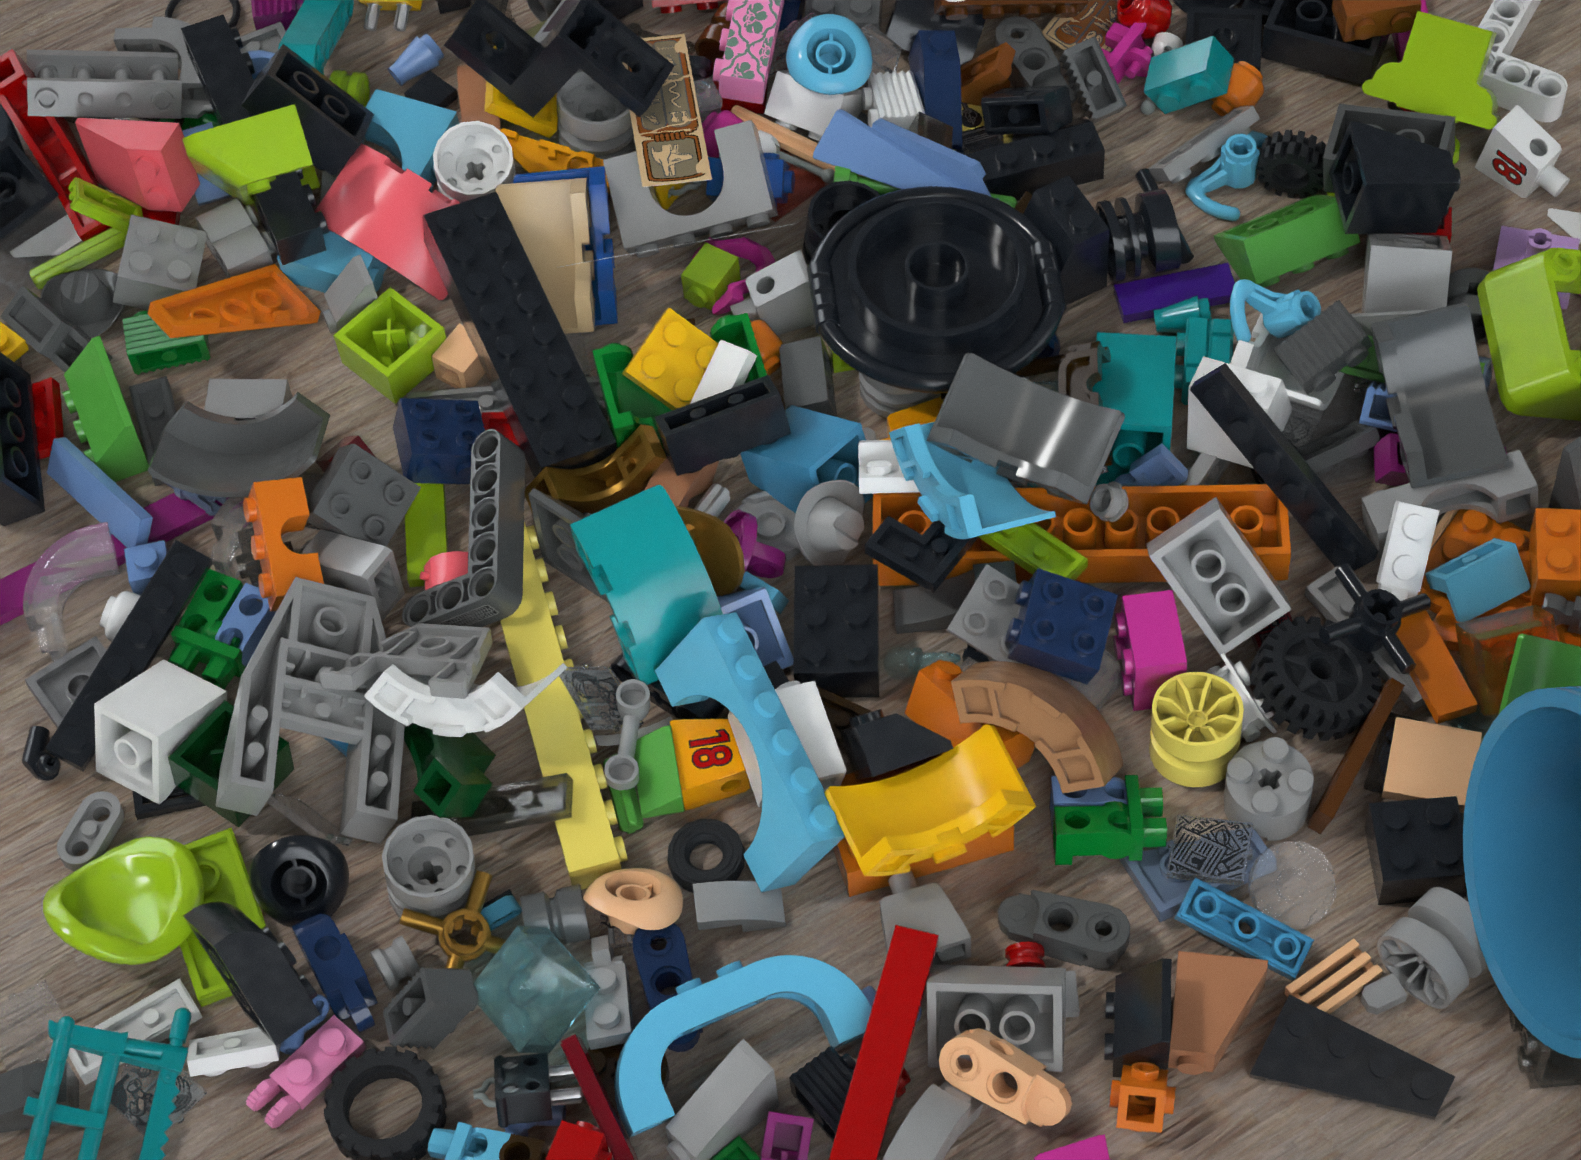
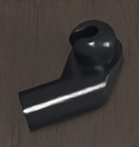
M32 726L29 729L22 763L36 779L42 781L53 780L59 774L61 763L57 757L53 758L46 752L50 731L41 726Z

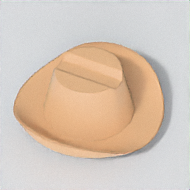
M646 868L620 869L606 873L591 883L583 896V900L590 906L608 915L611 927L615 926L623 934L634 935L638 928L659 930L672 925L680 917L683 908V895L677 882L662 872Z

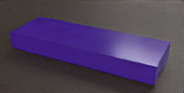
M1223 263L1115 284L1114 295L1123 323L1154 318V310L1168 307L1197 295L1199 299L1209 298L1210 307L1230 303L1235 281L1229 264Z

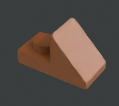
M1005 42L961 65V102L981 106L983 97L994 94V92L1003 88H1010L1008 78L1012 72L1011 65L1016 50Z

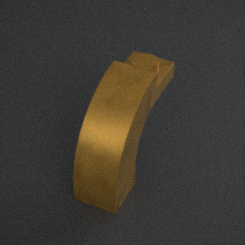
M641 424L613 454L596 464L579 469L545 467L525 488V497L531 512L532 508L528 494L534 488L573 507L582 514L588 512L592 515L643 492L652 477L651 474L667 457L654 427Z

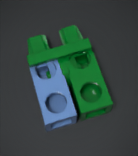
M209 569L183 614L179 625H176L170 634L175 647L168 662L190 673L194 671L199 662L206 664L207 666L202 673L203 679L225 689L234 676L241 678L276 611L270 612L268 598L261 597L259 587L245 583L243 586L240 580Z
M1125 775L1124 780L1113 777L1104 787L1062 794L1057 777L1051 776L1049 808L1055 865H1072L1073 856L1103 855L1109 859H1121L1128 856L1129 861H1142L1143 847H1166V818H1143L1163 817L1162 788H1139L1138 775Z

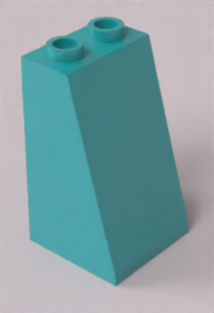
M1097 332L1096 341H1100L1103 347H1109L1111 362L1102 363V380L1095 383L1092 387V392L1099 393L1103 400V407L1123 412L1125 419L1111 448L1113 465L1103 467L1096 485L1108 484L1109 482H1114L1120 475L1130 474L1131 463L1160 444H1163L1170 451L1177 336Z

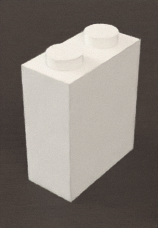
M790 681L780 685L775 691L824 790L829 786H840L847 770L815 681L802 684L799 681ZM729 711L728 720L759 808L762 807V781L757 757L745 729L735 715Z

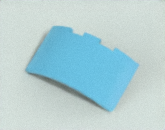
M934 422L922 425L918 423L889 432L893 449L905 480H914L922 495L918 497L917 503L931 522L939 520L945 525V534L957 539H969L1056 517L1055 511L1042 510L1027 502L1007 478L996 474L999 466L993 468L976 460L970 463L926 441Z

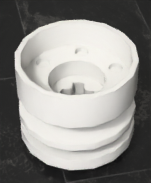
M462 122L449 128L438 139L433 152L434 171L439 192L451 200L453 198L460 203L494 193L497 185L513 183L514 176L516 175L512 146L507 137L495 126L484 122Z

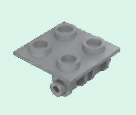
M986 564L946 631L986 655L989 661L1020 663L1008 659L1011 643L1005 641L1012 618H1018L1021 606L1015 604L1020 584Z

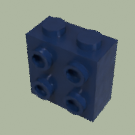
M400 398L393 431L403 476L414 483L470 484L472 445L475 439L485 431L478 401Z
M1038 568L1029 581L1023 580L1016 595L1015 604L1020 605L1021 608L1018 618H1012L1006 633L1005 641L1011 643L1008 659L1088 685L1100 669L1118 595Z

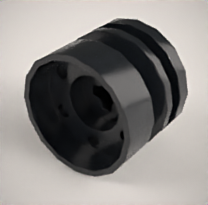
M853 181L833 182L819 189L810 201L802 249L806 264L809 265L818 244L839 219L857 206L880 196L879 193L863 183Z
M1158 189L1138 193L1135 197L1133 213L1124 197L1116 198L1114 208L1108 200L1097 202L1095 211L1109 228L1107 274L1112 282L1124 281L1126 271L1131 278H1138L1141 274L1143 258L1149 271L1153 274L1179 269L1181 265L1180 235L1175 212L1166 190Z

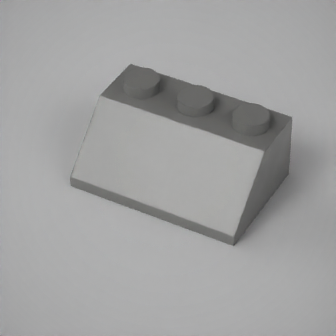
M932 965L927 980L928 1067L940 1068V1052L949 1040L966 1030L980 1028L993 1033L1000 1039L1007 1040L1047 1066L1045 1071L1063 1072L1066 1023V968ZM960 1055V1056H959L960 1058H963V1059H966V1060L972 1062V1060H971V1058H970L969 1055Z

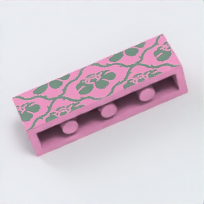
M785 0L728 1L726 21H731L730 28L722 29L719 50L724 51L723 59L716 58L713 71V81L719 82L718 97L763 104Z

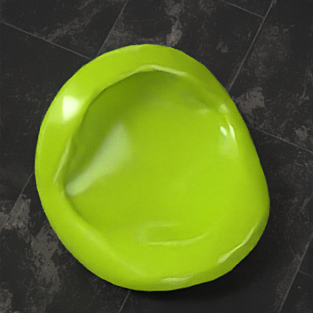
M146 836L135 838L107 851L50 887L43 899V914L48 925L56 935L74 949L88 956L106 962L127 965L153 962L176 949L192 932L183 915L204 902L202 873L192 852L183 844L162 837Z

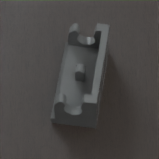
M817 336L782 344L779 352L785 409L794 405L837 417L831 358L822 337Z

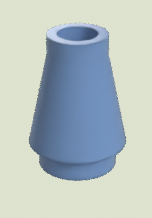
M424 34L420 38L416 36L394 64L388 68V71L395 81L402 86L407 81L439 66L438 61L444 57V54L428 34Z

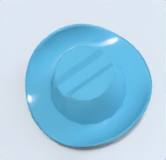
M836 14L818 15L806 21L793 35L786 53L787 68L791 77L798 84L809 90L828 95L843 94L861 87L869 78L873 64L871 48L862 30L850 19Z

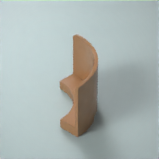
M987 661L973 664L951 681L960 724L971 722L994 724L1013 732L1017 730L1035 743L1034 746L1051 765L1059 781L1062 794L1104 787L1123 767L1120 748L1103 716L1081 692L1056 675L1026 664L1008 661Z

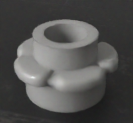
M1118 482L1098 485L1092 492L1090 499L1092 512L1105 522L1119 520L1126 512L1129 503L1127 492L1122 489V485Z

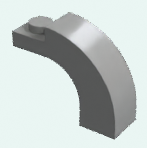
M153 16L152 28H115L114 42L117 51L178 53V68L181 70L179 80L182 82L183 98L209 101L187 54L181 28L191 24L174 18Z
M946 1081L940 1087L932 1084L922 1094L903 1121L882 1160H943L957 1138L979 1117L984 1103L953 1087Z

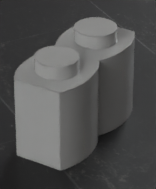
M235 198L195 217L199 230L208 232L206 245L217 259L227 278L273 264L271 254L276 252L275 247L266 231L259 233L256 227L259 226V223L249 205L243 208L238 199Z

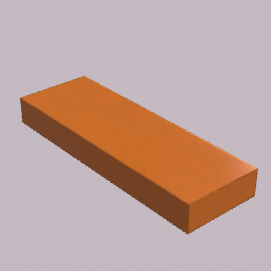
M1425 610L1401 618V626L1396 635L1416 663V667L1409 674L1436 724L1476 712L1478 703L1428 612Z

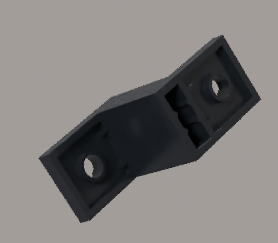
M476 0L444 44L447 49L532 118L579 69L640 117L649 108L674 67L672 63L596 0H579L540 43L489 1ZM486 39L492 41L497 49L491 47ZM622 62L626 63L632 71L626 69Z

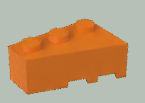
M940 659L918 671L904 714L915 723L951 740L952 746L955 747L987 723L971 722L960 724L951 681L963 672L955 663ZM994 725L1016 768L1018 769L1030 762L1035 743L1017 730L1013 732L1004 727Z

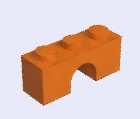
M302 477L253 482L248 498L243 500V510L246 522H252L255 534L251 536L254 560H260L262 573L258 577L260 595L262 598H268L270 612L277 611L295 577L324 584L318 552L308 554L295 553L284 545L281 538L283 534L288 532L303 531L310 513Z

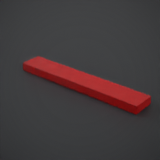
M895 925L829 1160H878L938 946L939 935Z

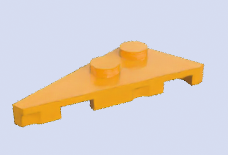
M505 128L499 129L505 134L512 146L514 160L527 173L604 166L603 159L595 157L592 153L585 151L576 152L561 144L543 139L538 141L521 136L516 131ZM607 180V189H608V194H609V193H610V188H609V184H608V180Z

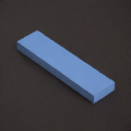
M66 437L53 439L47 474L127 548L147 544L153 517Z

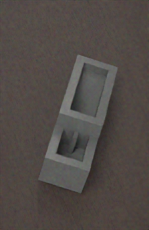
M24 286L19 289L0 316L37 352L53 361L64 373L91 340L81 329ZM107 352L108 358L111 361L113 357Z

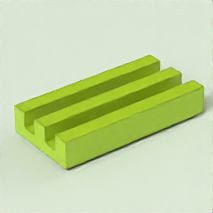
M75 177L68 186L71 192L69 199L72 201L70 204L72 210L125 234L128 231L131 215L143 217L140 205Z

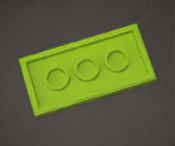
M232 827L184 845L192 852L202 873L204 884L203 904L224 902L234 905L261 929L267 926L261 908L251 891L249 874ZM192 931L180 945L200 1006L203 1007L233 996Z

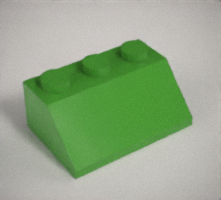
M1319 194L1309 196L1213 235L1217 246L1240 280H1251L1262 287L1278 283L1280 281L1279 276L1292 271L1293 274L1308 271L1315 267L1314 261L1326 257L1327 260L1342 257L1349 253L1348 247L1360 243L1358 234H1345L1336 197Z
M94 337L65 372L64 376L69 390L62 392L70 414L78 412L80 419L73 421L80 443L88 441L91 448L83 451L84 455L114 482L148 471L149 464L101 337Z

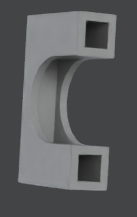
M752 120L714 130L724 171L723 186L715 202L704 211L694 215H676L664 210L657 199L654 186L642 187L636 151L603 160L623 247L628 253H635L637 258L649 257L659 253V247L673 244L674 248L690 246L694 244L692 242L696 243V237L710 234L711 238L724 237L732 234V228L747 224L748 228H757L769 224V218L778 216L758 129Z

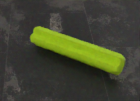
M111 227L32 268L29 271L31 280L39 290H42L51 278L63 273L80 270L123 248L127 234Z

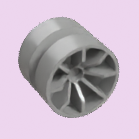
M1442 887L1429 889L1409 909L1408 917L1398 919L1377 941L1379 956L1389 973H1394L1402 987L1416 999L1438 1009L1448 1007L1468 987L1469 978L1478 977L1488 967L1475 932L1469 902L1458 894Z

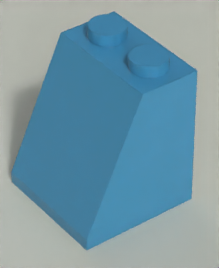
M791 405L785 410L791 434L779 438L772 444L760 445L740 454L749 481L796 513L803 496L818 484L832 480H846L859 487L858 443L861 440H866L861 423ZM863 494L865 503L873 497V494Z

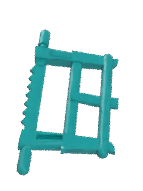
M178 1008L175 1011L168 1038L170 1044L128 1038V1032L119 1033L75 1025L74 1019L70 1016L61 1017L58 1023L49 1020L47 1026L48 1035L53 1040L39 1099L28 1096L22 1114L34 1117L23 1160H42L51 1122L85 1128L77 1160H97L120 1062L159 1072L139 1160H162L166 1155L160 1148L169 1140L164 1132L173 1124L168 1116L177 1108L171 1100L180 1093V1090L175 1085L176 1078L182 1072L188 1054V1047H184L183 1044L186 1043L191 1021L189 1009ZM70 1048L102 1056L89 1111L56 1104Z

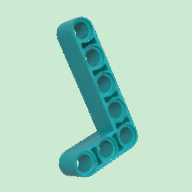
M305 0L281 39L278 49L283 44L324 75L323 68L352 18L354 0Z

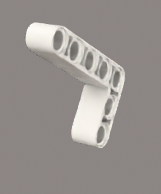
M1494 0L1478 28L1497 33L1481 82L1482 86L1492 90L1497 98L1499 107L1511 111L1518 105L1536 121L1546 123L1557 120L1562 114L1568 87L1566 79L1556 72L1510 56L1541 0Z

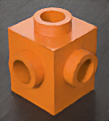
M1137 1062L1132 1064V1066L1123 1065L1121 1081L1112 1080L1109 1107L1118 1108L1116 1128L1130 1129L1136 1132L1162 1133L1164 1114H1173L1176 1087L1167 1086L1168 1070L1159 1069L1157 1065L1148 1062Z

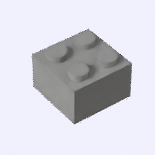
M131 215L118 271L113 303L149 310L150 302L196 288L208 232Z

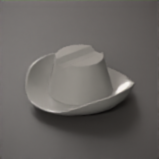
M832 480L818 484L807 491L797 507L794 518L795 537L803 556L812 566L843 565L851 549L858 545L860 534L864 531L862 515L865 500L863 494H859V487L852 482Z

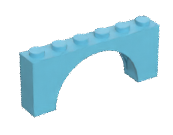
M376 89L365 107L374 114L365 134L366 140L389 151L400 162L404 171L408 168L432 183V187L429 190L432 193V188L437 181L434 171L433 152L438 139L449 128L459 124L457 111ZM332 231L323 235L326 251L286 265H282L279 256H277L280 270L294 284L324 293L355 256L361 254L376 292L381 287L383 274L388 267Z
M737 612L704 617L660 664L655 672L672 707L705 701L710 697L726 706L745 729L754 748L760 769L762 812L755 838L743 855L761 892L795 885L845 835L836 819L835 812L825 796V790Z

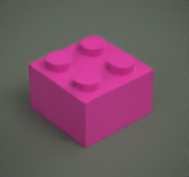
M1173 590L1122 596L1121 613H1115L1117 635L1113 636L1116 660H1122L1123 671H1120L1123 696H1131L1133 711L1152 709L1153 699L1159 687L1168 679L1187 671V658Z

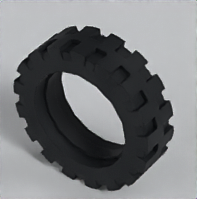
M391 1046L385 1047L384 1051H376L375 1048L363 1051L364 1056L358 1059L355 1056L345 1062L346 1067L342 1072L337 1070L331 1079L333 1085L331 1089L326 1090L324 1097L326 1103L324 1117L330 1134L341 1153L346 1158L350 1156L353 1160H412L413 1158L419 1160L427 1154L426 1149L428 1148V1142L433 1129L444 1128L447 1118L445 1114V1108H447L446 1098L437 1074L434 1073L432 1066L425 1059L419 1060L417 1054L406 1049L403 1053L399 1052L397 1047ZM398 1078L408 1081L418 1088L422 1096V1108L417 1120L406 1131L392 1138L373 1139L362 1136L353 1129L349 1121V1110L354 1098L365 1086L379 1079Z

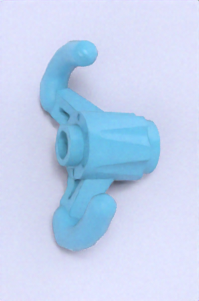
M1251 130L1248 135L1235 134L1229 137L1226 144L1222 145L1221 156L1213 166L1188 182L1185 192L1193 204L1203 212L1216 218L1229 221L1238 220L1240 217L1238 208L1213 201L1205 193L1224 185L1235 189L1246 188L1252 185L1257 178L1256 168L1260 155V150L1256 147L1261 148L1262 143H1264L1265 138L1268 136Z
M1247 279L1238 280L1234 284L1230 297L1231 323L1237 341L1249 342L1251 340V333L1246 321L1245 301L1263 314L1265 328L1276 338H1287L1293 335L1302 326L1307 325L1309 321L1321 313L1319 300L1309 291L1301 292L1298 289L1288 294L1277 293Z

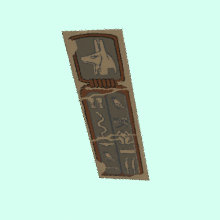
M685 34L641 38L674 65L651 105L640 117L629 109L642 187L712 180ZM622 62L626 69L632 71L626 63Z

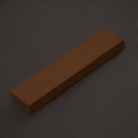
M1394 678L1387 680L1380 689L1379 697L1371 711L1360 724L1307 822L1309 824L1307 827L1321 835L1339 809L1405 686Z

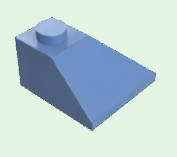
M765 587L717 596L723 614L737 612L763 666L773 661H777L781 669L793 665L794 658Z

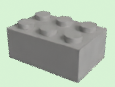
M1217 497L1147 543L1149 557L1220 655L1226 654L1292 610L1286 594Z

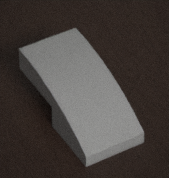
M716 881L692 884L698 931L742 925L743 932L786 926L781 888L761 892L756 881Z

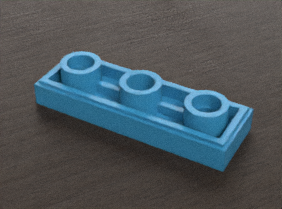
M1196 877L1192 881L1174 917L1175 920L1247 958L1268 960V969L1291 981L1296 978L1314 939ZM1239 922L1247 923L1251 928V934L1241 932Z

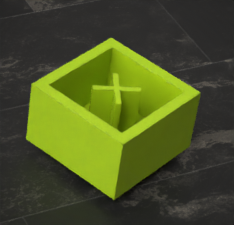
M391 287L333 335L342 363L394 404L434 371L432 355L447 338L443 326Z

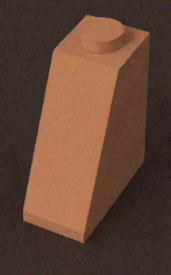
M1178 951L1168 1068H1177L1180 1072L1190 1075L1201 1074L1204 1071L1213 1072L1265 988L1268 960Z

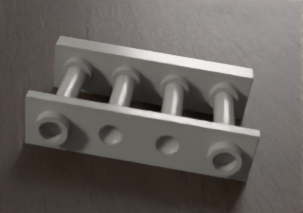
M26 49L27 66L36 76V78H27L28 116L181 119L182 82L178 80V53Z

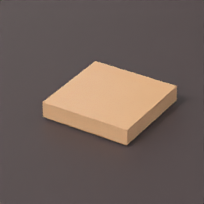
M1396 717L1382 798L1402 801L1457 796L1459 810L1461 813H1464L1469 779L1480 748L1482 732Z

